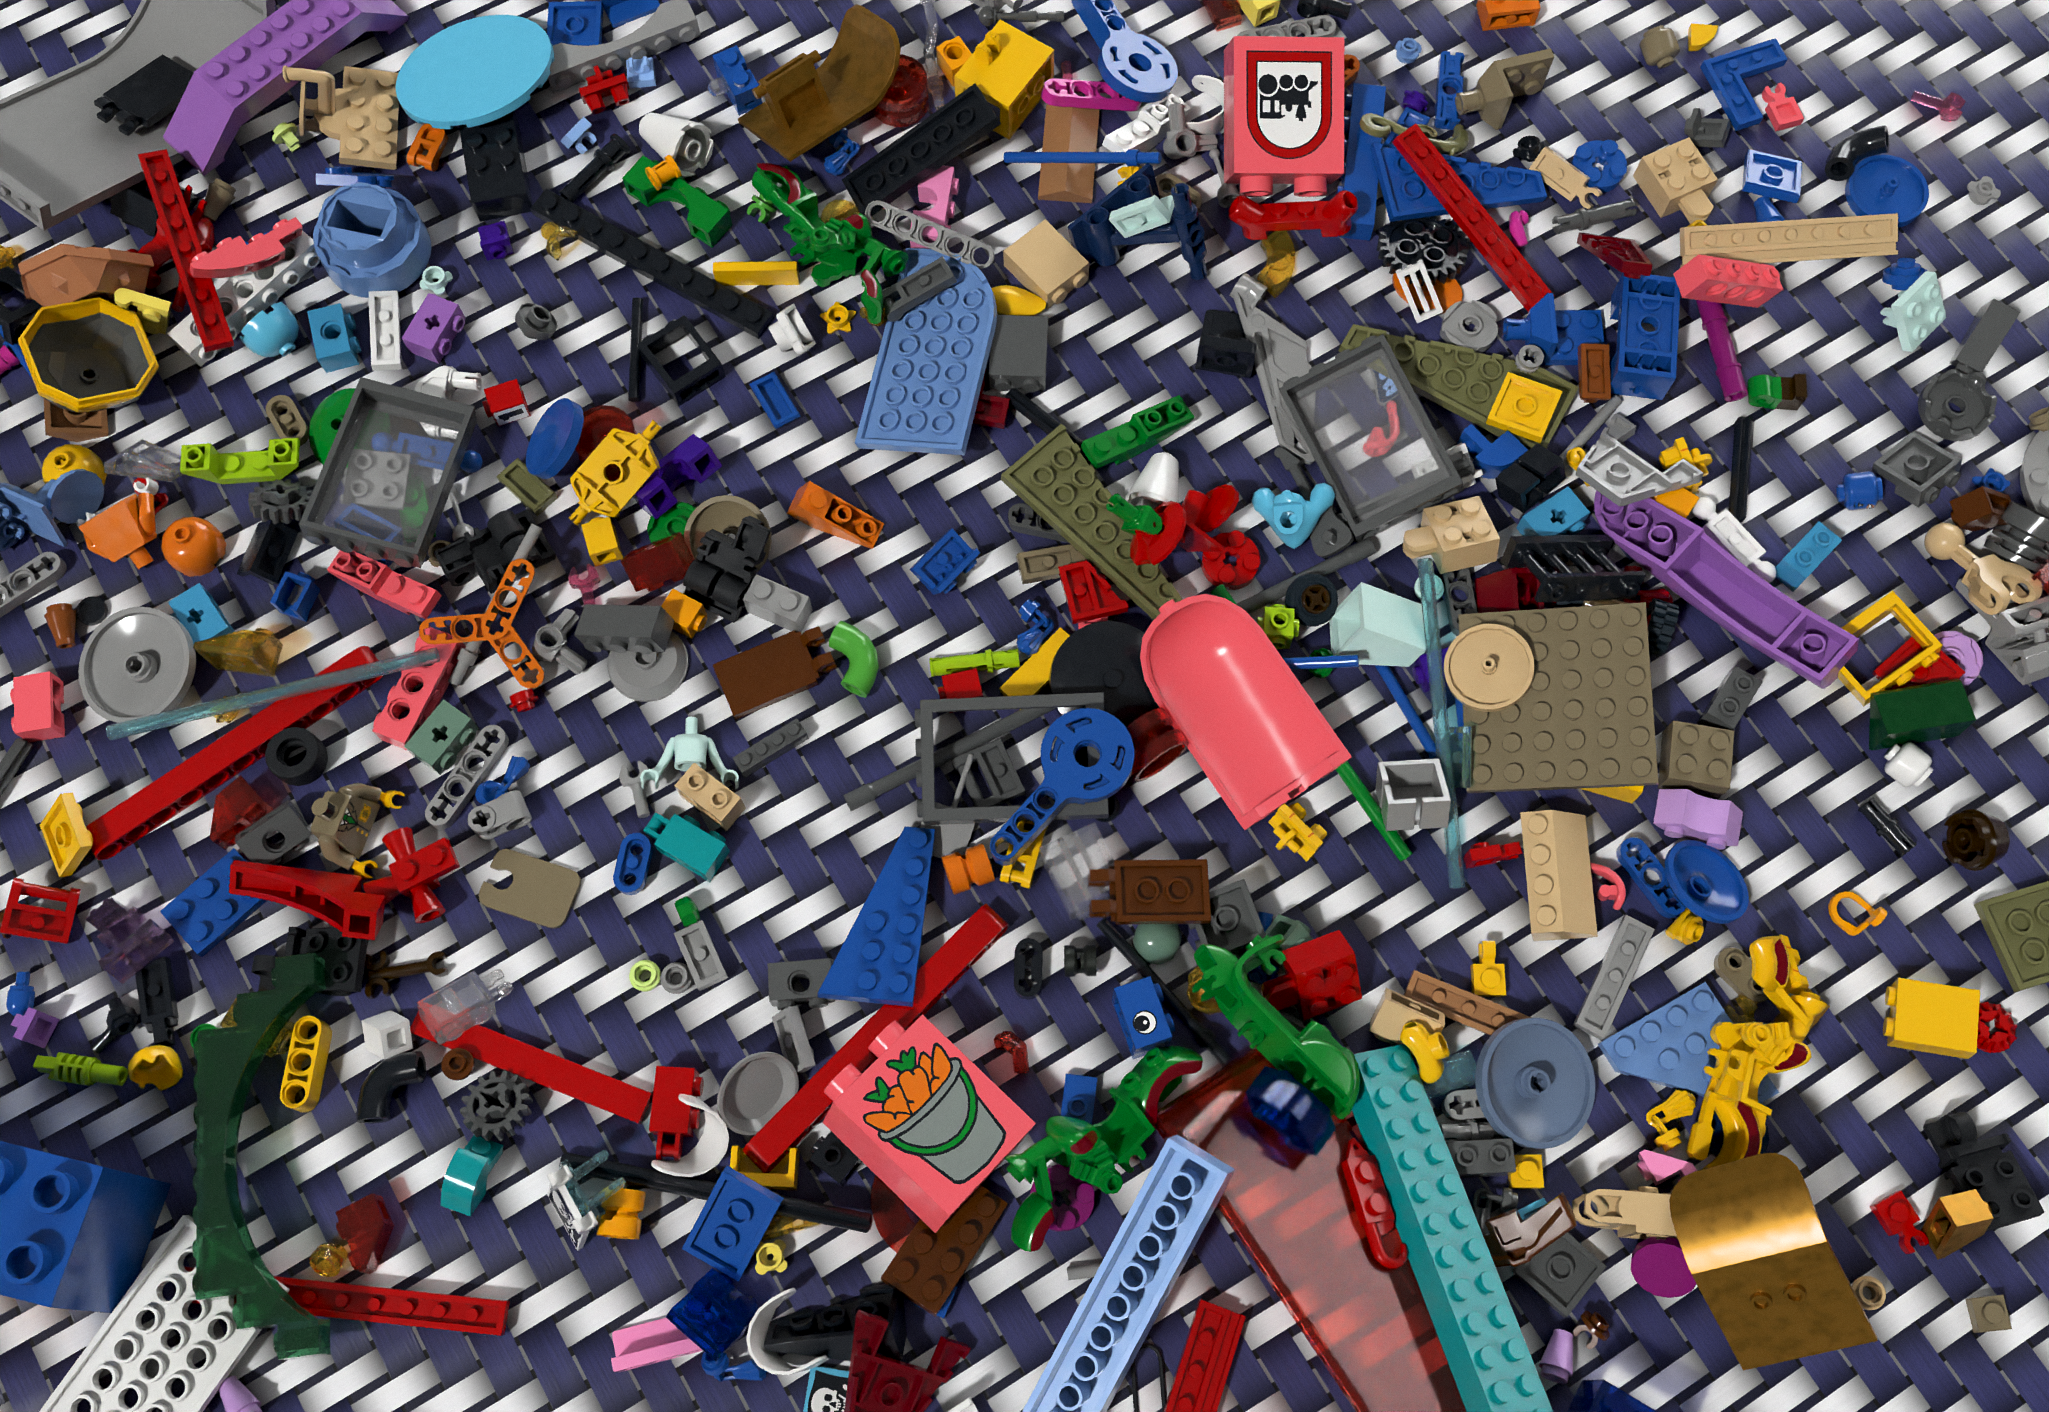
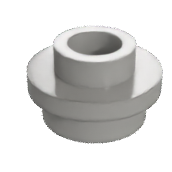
M674 962L663 969L660 980L666 991L672 994H680L690 987L692 975L688 966L680 962ZM675 974L682 975V980L678 984L672 983V977Z

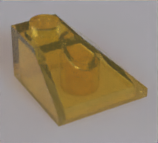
M257 628L255 631L241 630L195 642L193 649L216 669L274 677L283 644L274 636L272 631Z

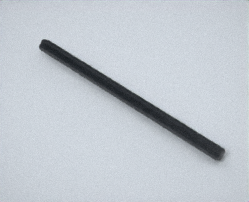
M568 1152L561 1156L559 1169L567 1164L570 1172L573 1174L706 1201L717 1183L692 1177L673 1176L653 1169ZM781 1196L784 1199L775 1214L863 1233L869 1232L873 1221V1216L870 1213Z

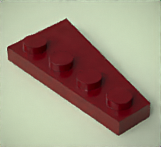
M1579 232L1577 244L1618 271L1623 272V276L1633 279H1640L1641 275L1650 276L1653 264L1635 240Z

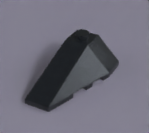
M887 1284L873 1285L860 1289V1295L844 1301L840 1297L831 1299V1305L813 1311L810 1308H806L770 1321L764 1348L767 1351L814 1357L826 1355L829 1359L851 1361L856 1314L858 1310L883 1317L889 1322L876 1354L902 1360L907 1337L904 1296Z

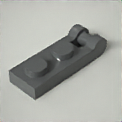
M940 257L882 291L883 308H885V315L890 322L898 321L906 311L957 283L944 257Z

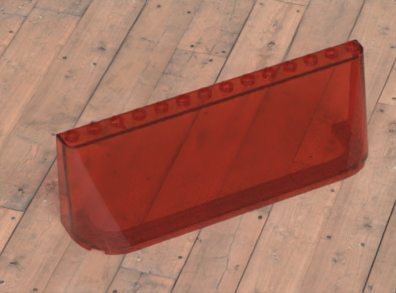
M1250 1048L1158 1109L1157 1123L1154 1127L1165 1143L1169 1137L1178 1134L1235 1169L1217 1206L1356 1412H1467L1408 1257L1404 1265L1397 1269H1389L1382 1266L1374 1258L1364 1227L1360 1226L1341 1165L1346 1158L1348 1141L1353 1138L1350 1134L1352 1127L1346 1118L1339 1119L1335 1115L1326 1117L1308 1099L1300 1100L1299 1098L1302 1093L1299 1090L1293 1093V1084L1256 1048ZM1359 1141V1144L1367 1151L1366 1146ZM1394 1222L1392 1230L1381 1236L1385 1252L1391 1258H1397L1400 1255V1245L1402 1244Z

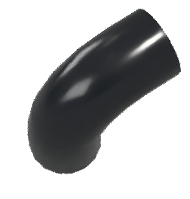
M1884 125L1856 132L1835 145L1826 160L1825 173L1827 177L1834 181L1846 180L1854 172L1855 164L1858 161L1870 156L1889 153L1887 126Z
M421 1051L402 1053L387 1058L369 1072L360 1087L357 1102L358 1123L372 1124L389 1121L390 1103L394 1092L401 1086L424 1082L426 1062Z

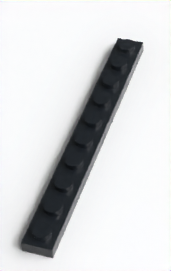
M547 188L530 208L532 214L758 339L774 319L773 312Z

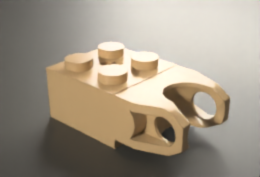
M1638 1186L1637 1190L1628 1191L1597 1189L1572 1200L1575 1220L1581 1225L1617 1230V1237L1645 1240L1650 1237H1657V1239L1666 1240V1237L1678 1239L1670 1212L1669 1199L1671 1193L1660 1194L1656 1187ZM1582 1201H1584V1214L1590 1218L1589 1220L1582 1217L1579 1213V1205ZM1591 1201L1597 1206V1214L1591 1209Z

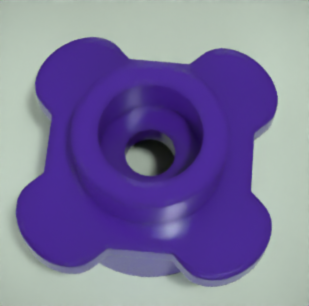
M1405 90V96L1401 103L1404 109L1409 107L1419 113L1422 111L1426 112V106L1428 105L1426 97L1418 91L1413 90L1411 92Z

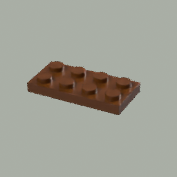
M980 1185L936 1233L919 1219L881 1276V1281L936 1317L1005 1211L1008 1203Z

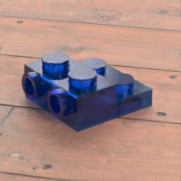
M712 1268L694 1284L685 1297L671 1308L666 1318L714 1361H717L748 1331L749 1323L758 1307L753 1296L749 1294L743 1295L733 1286L732 1279L728 1275L718 1273Z

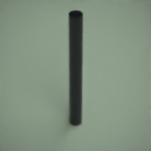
M642 298L632 299L628 400L631 402L640 401L641 354L637 344L642 342Z

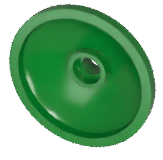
M356 388L342 389L332 393L318 405L312 415L309 425V443L313 454L323 465L338 432L337 427L343 420ZM370 410L354 449L373 451L371 440L374 435L381 432L390 435L389 415Z

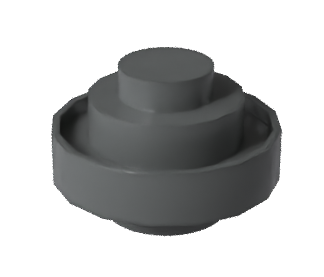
M534 303L522 304L515 315L518 327L530 339L548 340L557 329V321L554 316L540 305Z

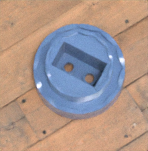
M364 182L340 187L333 195L325 199L313 231L316 253L331 280L340 289L358 297L369 298L368 291L397 290L400 292L420 277L431 255L429 232L412 203L395 190Z

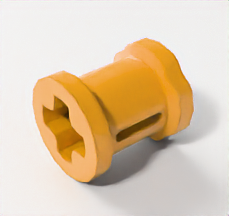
M670 155L664 157L665 160L654 167L648 166L645 168L648 179L658 191L662 189V185L675 177L679 178L682 176L679 167Z

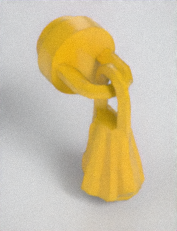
M1675 1090L1666 1101L1646 1114L1648 1124L1655 1127L1660 1134L1654 1142L1658 1148L1662 1147L1664 1152L1682 1143L1679 1139L1681 1134L1677 1128L1668 1131L1664 1124L1676 1118L1693 1115L1696 1098L1688 1091ZM1663 1111L1665 1117L1660 1119L1655 1115L1656 1113Z

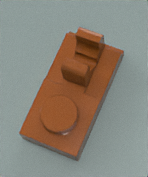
M1581 343L1578 346L1579 396L1584 403H1596L1598 400L1611 399L1609 344Z

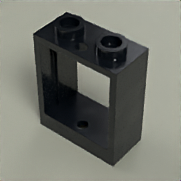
M685 315L670 321L663 329L654 334L647 335L642 342L637 344L642 359L678 407L726 377L722 363ZM688 335L707 361L673 381L654 355Z

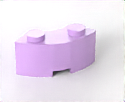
M1659 789L1653 824L1663 829L1664 835L1668 837H1683L1689 840H1696L1706 843V845L1717 850H1723L1726 846H1738L1743 811L1732 801L1707 798L1695 794L1689 789Z

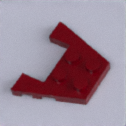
M858 1310L855 1320L844 1412H924L933 1401L930 1398L942 1382L946 1383L953 1375L952 1368L961 1357L963 1359L966 1358L971 1348L965 1343L941 1336L927 1369L876 1354L889 1322L883 1317Z

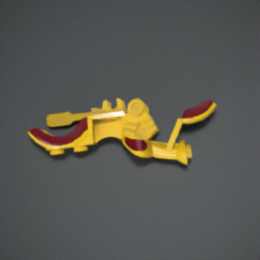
M1781 936L1762 937L1750 944L1749 952L1752 960L1751 977L1760 987L1764 988L1763 992L1785 1016L1788 1022L1763 1024V1022L1737 1024L1718 1022L1710 1031L1711 1039L1719 1045V1049L1710 1048L1707 1051L1709 1055L1716 1057L1714 1068L1710 1066H1704L1703 1068L1704 1072L1711 1076V1079L1703 1097L1698 1121L1692 1124L1686 1153L1689 1158L1703 1161L1707 1158L1714 1131L1711 1126L1714 1110L1722 1123L1724 1140L1718 1156L1711 1163L1704 1166L1703 1169L1760 1154L1762 1138L1766 1132V1117L1772 1114V1109L1758 1103L1760 1082L1768 1073H1780L1798 1068L1808 1063L1812 1058L1811 1050L1803 1041L1813 1024L1815 1016L1821 1014L1828 1005L1820 1001L1821 996L1814 993L1801 991L1800 995H1791L1790 997L1783 988L1786 987L1789 978L1790 961L1786 945Z

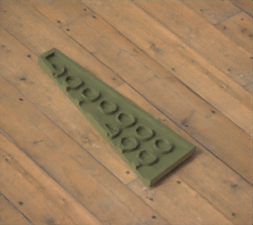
M1061 423L1001 474V481L1154 620L1160 614L1158 609L1172 599L1175 602L1183 599L1173 584L1169 583L1159 569V564H1142L1138 566L1134 564L1130 557V544L1133 535L1122 531L1121 528L1124 521L1106 509L1107 504L1114 506L1108 501L1112 496L1107 488H1104L1095 475L1096 471L1091 464L1087 463L1080 453L1081 449L1077 443L1074 444L1066 432V427Z

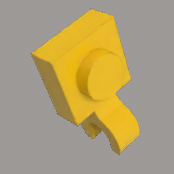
M1482 941V943L1478 944L1480 964H1472L1470 966L1472 993L1480 997L1506 996L1504 964H1495V941Z

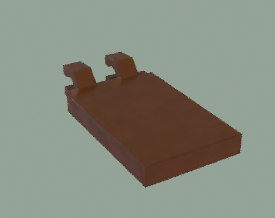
M819 626L805 631L802 635L800 631H791L713 664L735 720L817 686L816 679L837 669L831 652L816 656L813 660L809 651L826 643Z
M1207 859L1114 860L1113 866H1108V869L1089 870L1088 887L1109 886L1110 894L1109 900L1090 901V918L1110 916L1111 922H1115L1116 925L1210 923L1211 921Z

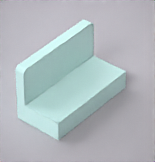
M1154 195L1111 211L1109 221L1124 238L1170 222L1175 207L1173 196L1169 195L1159 199Z

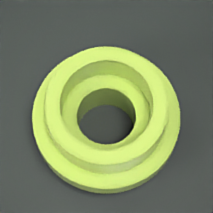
M641 960L634 964L630 970V982L639 991H651L660 983L661 971L653 961ZM643 972H651V977L648 981H641Z

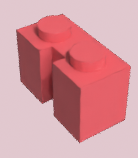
M50 671L13 677L14 688L11 689L10 696L14 704V716L11 718V726L14 733L30 743L65 737V718L61 712V704L64 703L63 681Z

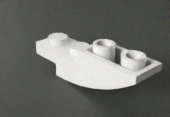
M1171 93L1164 99L1141 109L1138 118L1106 135L1102 145L1111 152H1127L1128 149H1139L1141 152H1148L1166 137V132L1170 131L1168 106L1174 103L1183 104L1185 117L1192 108L1185 104L1180 97Z

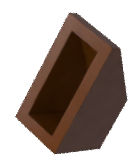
M1984 486L1979 487L1950 501L1953 510L1951 511V518L1956 526L1972 532L2009 525L2001 519V516L2011 501L2010 496Z

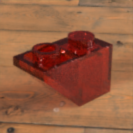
M241 775L217 794L215 798L210 839L224 850L236 844L235 835L273 810L272 806L256 788Z
M372 1193L335 1212L339 1220L336 1223L337 1231L343 1240H347L351 1250L348 1252L349 1261L355 1270L366 1274H371L377 1270L394 1227L383 1197Z

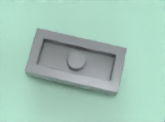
M703 920L673 933L699 991L728 978Z
M798 1005L786 1007L773 1016L772 1020L782 1054L793 1064L797 1075L800 1076L816 1066L814 1052L809 1045L805 1031V1022L800 1014Z

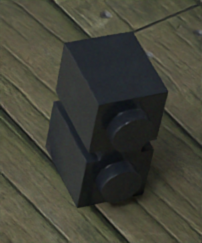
M1537 443L1519 458L1518 464L1513 463L1507 469L1501 471L1495 480L1499 498L1525 513L1543 498L1542 493L1534 489V487L1548 494L1566 479L1563 459Z

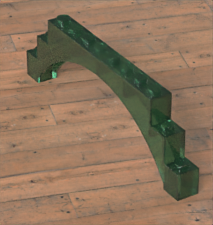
M315 953L276 957L275 968L271 972V979L275 989L237 994V1004L233 1007V1018L237 1026L198 1031V1041L194 1044V1055L198 1060L197 1073L194 1076L197 1106H195L193 1112L194 1122L197 1125V1139H195L193 1144V1152L197 1158V1172L193 1176V1187L197 1192V1205L193 1209L196 1239L193 1242L192 1252L196 1259V1274H194L192 1279V1288L196 1294V1300L214 1301L237 1297V1303L233 1306L232 1315L238 1330L277 1327V1332L273 1338V1347L279 1360L331 1355L330 1320L318 1319L300 1306L280 1286L258 1253L245 1222L239 1197L236 1167L237 1146L244 1105L253 1079L265 1054L279 1032L296 1011L317 991L325 990V959Z

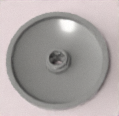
M132 607L121 610L101 622L92 632L83 648L78 670L82 694L88 705L98 715L112 722L129 726H139L155 722L174 710L187 694L195 674L196 652L193 640L185 626L170 614L151 607Z

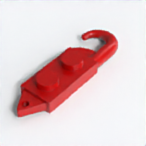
M1352 1138L1348 1141L1346 1158L1341 1165L1360 1226L1364 1227L1371 1252L1376 1261L1386 1268L1397 1269L1403 1266L1407 1260V1245L1405 1243L1400 1245V1255L1397 1258H1391L1385 1252L1381 1236L1392 1230L1395 1216L1375 1155H1369L1359 1142Z

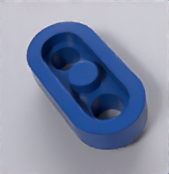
M641 833L629 834L620 845L613 881L617 889L625 895L639 893L646 884L653 846L650 840ZM636 847H643V851L639 855H633V850ZM635 876L636 881L633 884H626L628 877Z

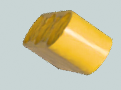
M311 1015L300 1018L294 1025L280 1090L281 1102L286 1107L302 1113L313 1110L319 1102L332 1039L331 1027L326 1022ZM317 1025V1034L314 1038L308 1039L309 1030ZM311 1057L310 1067L302 1071V1062L306 1058ZM304 1088L305 1096L303 1100L296 1103V1093Z

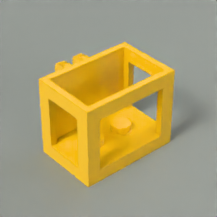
M1000 19L994 28L985 35V39L976 46L973 54L954 76L955 97L976 83L987 102L1000 108L1001 124L993 129V131L1010 139L1042 99L1041 92L1046 80L1054 78V49Z

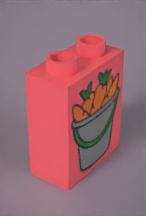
M922 1014L907 1030L895 1020L892 1021L868 1047L878 1058L870 1067L861 1073L850 1063L828 1084L824 1093L833 1103L822 1123L936 1233L1002 1163L1005 1157L1016 1148L1036 1123Z

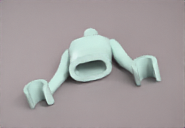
M691 716L686 718L685 734H679L669 739L663 755L654 770H644L640 775L641 788L644 789V783L647 780H654L655 789L659 787V777L671 761L673 753L675 754L674 768L677 770L687 771L693 763H696L702 769H706L707 750L709 758L720 775L723 785L727 780H733L735 782V789L739 787V776L736 771L725 768L713 740L706 735L697 734L698 719Z

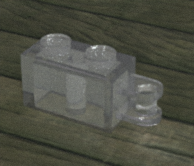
M494 970L482 978H479L477 973L472 971L417 1002L420 1018L439 1046L447 1041L459 1038L464 1031L476 1024L480 1025L487 1022L492 1015L496 1014L495 1002L504 998L513 990V985L503 979L504 973L502 970Z

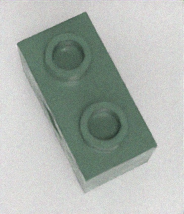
M443 699L404 747L415 758L441 775L444 770L452 767L457 759V754L462 748L468 746L474 740L476 731L479 728L471 718Z

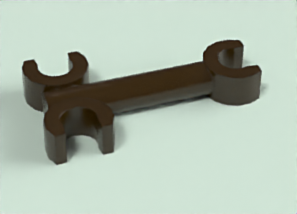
M380 951L381 959L375 965L372 964V956L366 954L365 967L369 969V982L365 986V994L368 998L375 999L374 990L377 986L382 985L383 994L391 996L392 986L386 981L388 979L428 972L437 977H444L449 974L446 968L436 969L435 965L437 961L447 959V955L444 952L438 951L432 953L425 961L388 967L390 957L385 951Z

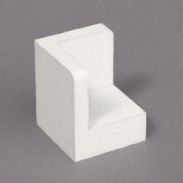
M386 1011L361 1020L365 1047L371 1053L382 1059H387L413 1049L409 1019L393 1011Z

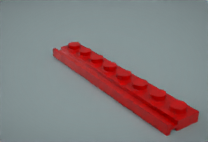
M1199 1299L1163 1412H1217L1246 1316Z

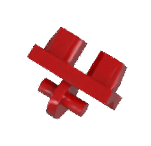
M598 65L593 66L595 75L586 77L588 86L579 88L583 104H587L593 115L606 110L602 98L612 95L616 106H622L630 102L628 94L629 85L625 73L613 76L611 69L601 72Z

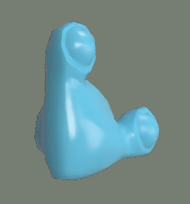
M1326 483L1316 484L1311 491L1309 501H1306L1301 495L1292 493L1289 490H1285L1275 496L1270 488H1259L1253 493L1251 501L1254 509L1268 522L1280 540L1287 546L1295 549L1308 539L1321 515L1333 505L1335 493L1332 486Z

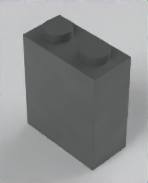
M997 315L996 329L989 358V388H995L999 391H1008L1012 388L1023 389L1027 392L1045 390L1048 317Z

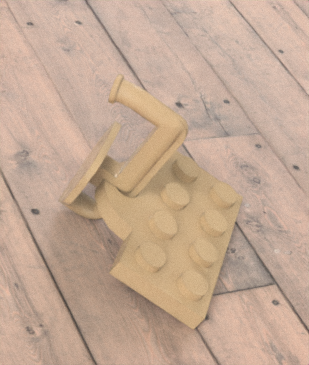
M283 66L282 73L286 83H289L291 80L301 81L299 108L300 136H304L306 130L322 132L330 138L340 140L339 164L396 170L399 112L396 80L398 73L344 66L343 88L335 89V77L326 71ZM306 82L318 83V97L316 99L306 98ZM306 116H313V119H308Z

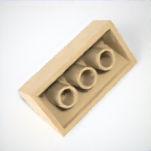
M1557 810L1520 812L1533 941L1598 937L1586 816Z

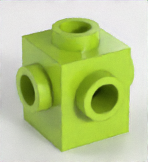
M1273 604L1270 607L1265 606L1262 617L1257 616L1256 622L1276 649H1290L1293 637H1298L1299 619H1294V608H1287V606L1282 604Z

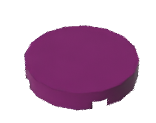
M1650 1237L1638 1243L1633 1250L1631 1272L1634 1280L1644 1290L1656 1296L1672 1298L1691 1292L1697 1285L1691 1275L1678 1239L1666 1237L1665 1240Z

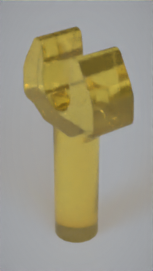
M1742 995L1735 998L1737 1004L1743 1009V1015H1738L1730 1005L1723 1008L1733 1024L1757 1022L1754 1019V1013L1758 1006L1750 998Z

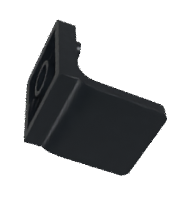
M1211 309L1206 311L1195 369L1251 378L1257 344L1246 339L1239 314Z

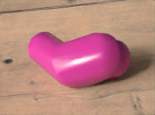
M1524 210L1514 211L1509 215V231L1516 248L1528 244L1523 225L1528 223L1529 217Z

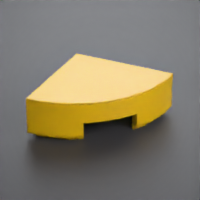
M1691 23L1688 29V51H1698L1713 40L1718 26Z

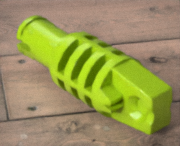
M58 1052L56 1057L37 1055L33 1064V1068L37 1069V1071L49 1074V1080L86 1086L93 1085L96 1082L123 1086L128 1076V1070L124 1066L103 1064L95 1057Z

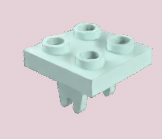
M1925 271L1907 290H1902L1898 294L1899 298L1891 305V308H1884L1880 312L1881 315L1887 316L1883 320L1884 324L1897 328L1903 351L1913 352L1946 319L1936 272Z

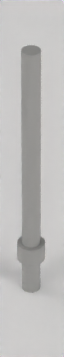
M1613 395L1559 457L1563 459L1564 468L1567 465V452L1574 447L1582 448L1622 403L1620 397ZM1534 487V489H1536L1543 495L1542 490L1538 489L1537 487ZM1515 507L1511 510V514L1518 519L1524 514Z
M531 524L512 561L515 559H527L542 528ZM522 564L520 567L515 566L513 568V572L516 573V578L524 564ZM507 579L505 585L512 586L514 582ZM510 590L501 593L499 598L501 605ZM491 601L489 602V604H488V606H487V608H486V610H485L484 613H486V611H487V609H488V607H489ZM494 606L492 612L498 613L499 609ZM488 621L487 626L491 627L493 621ZM483 641L468 642L465 648H461L456 658L459 661L448 679L450 683L457 686L460 685L469 666L473 667L478 658L476 653Z

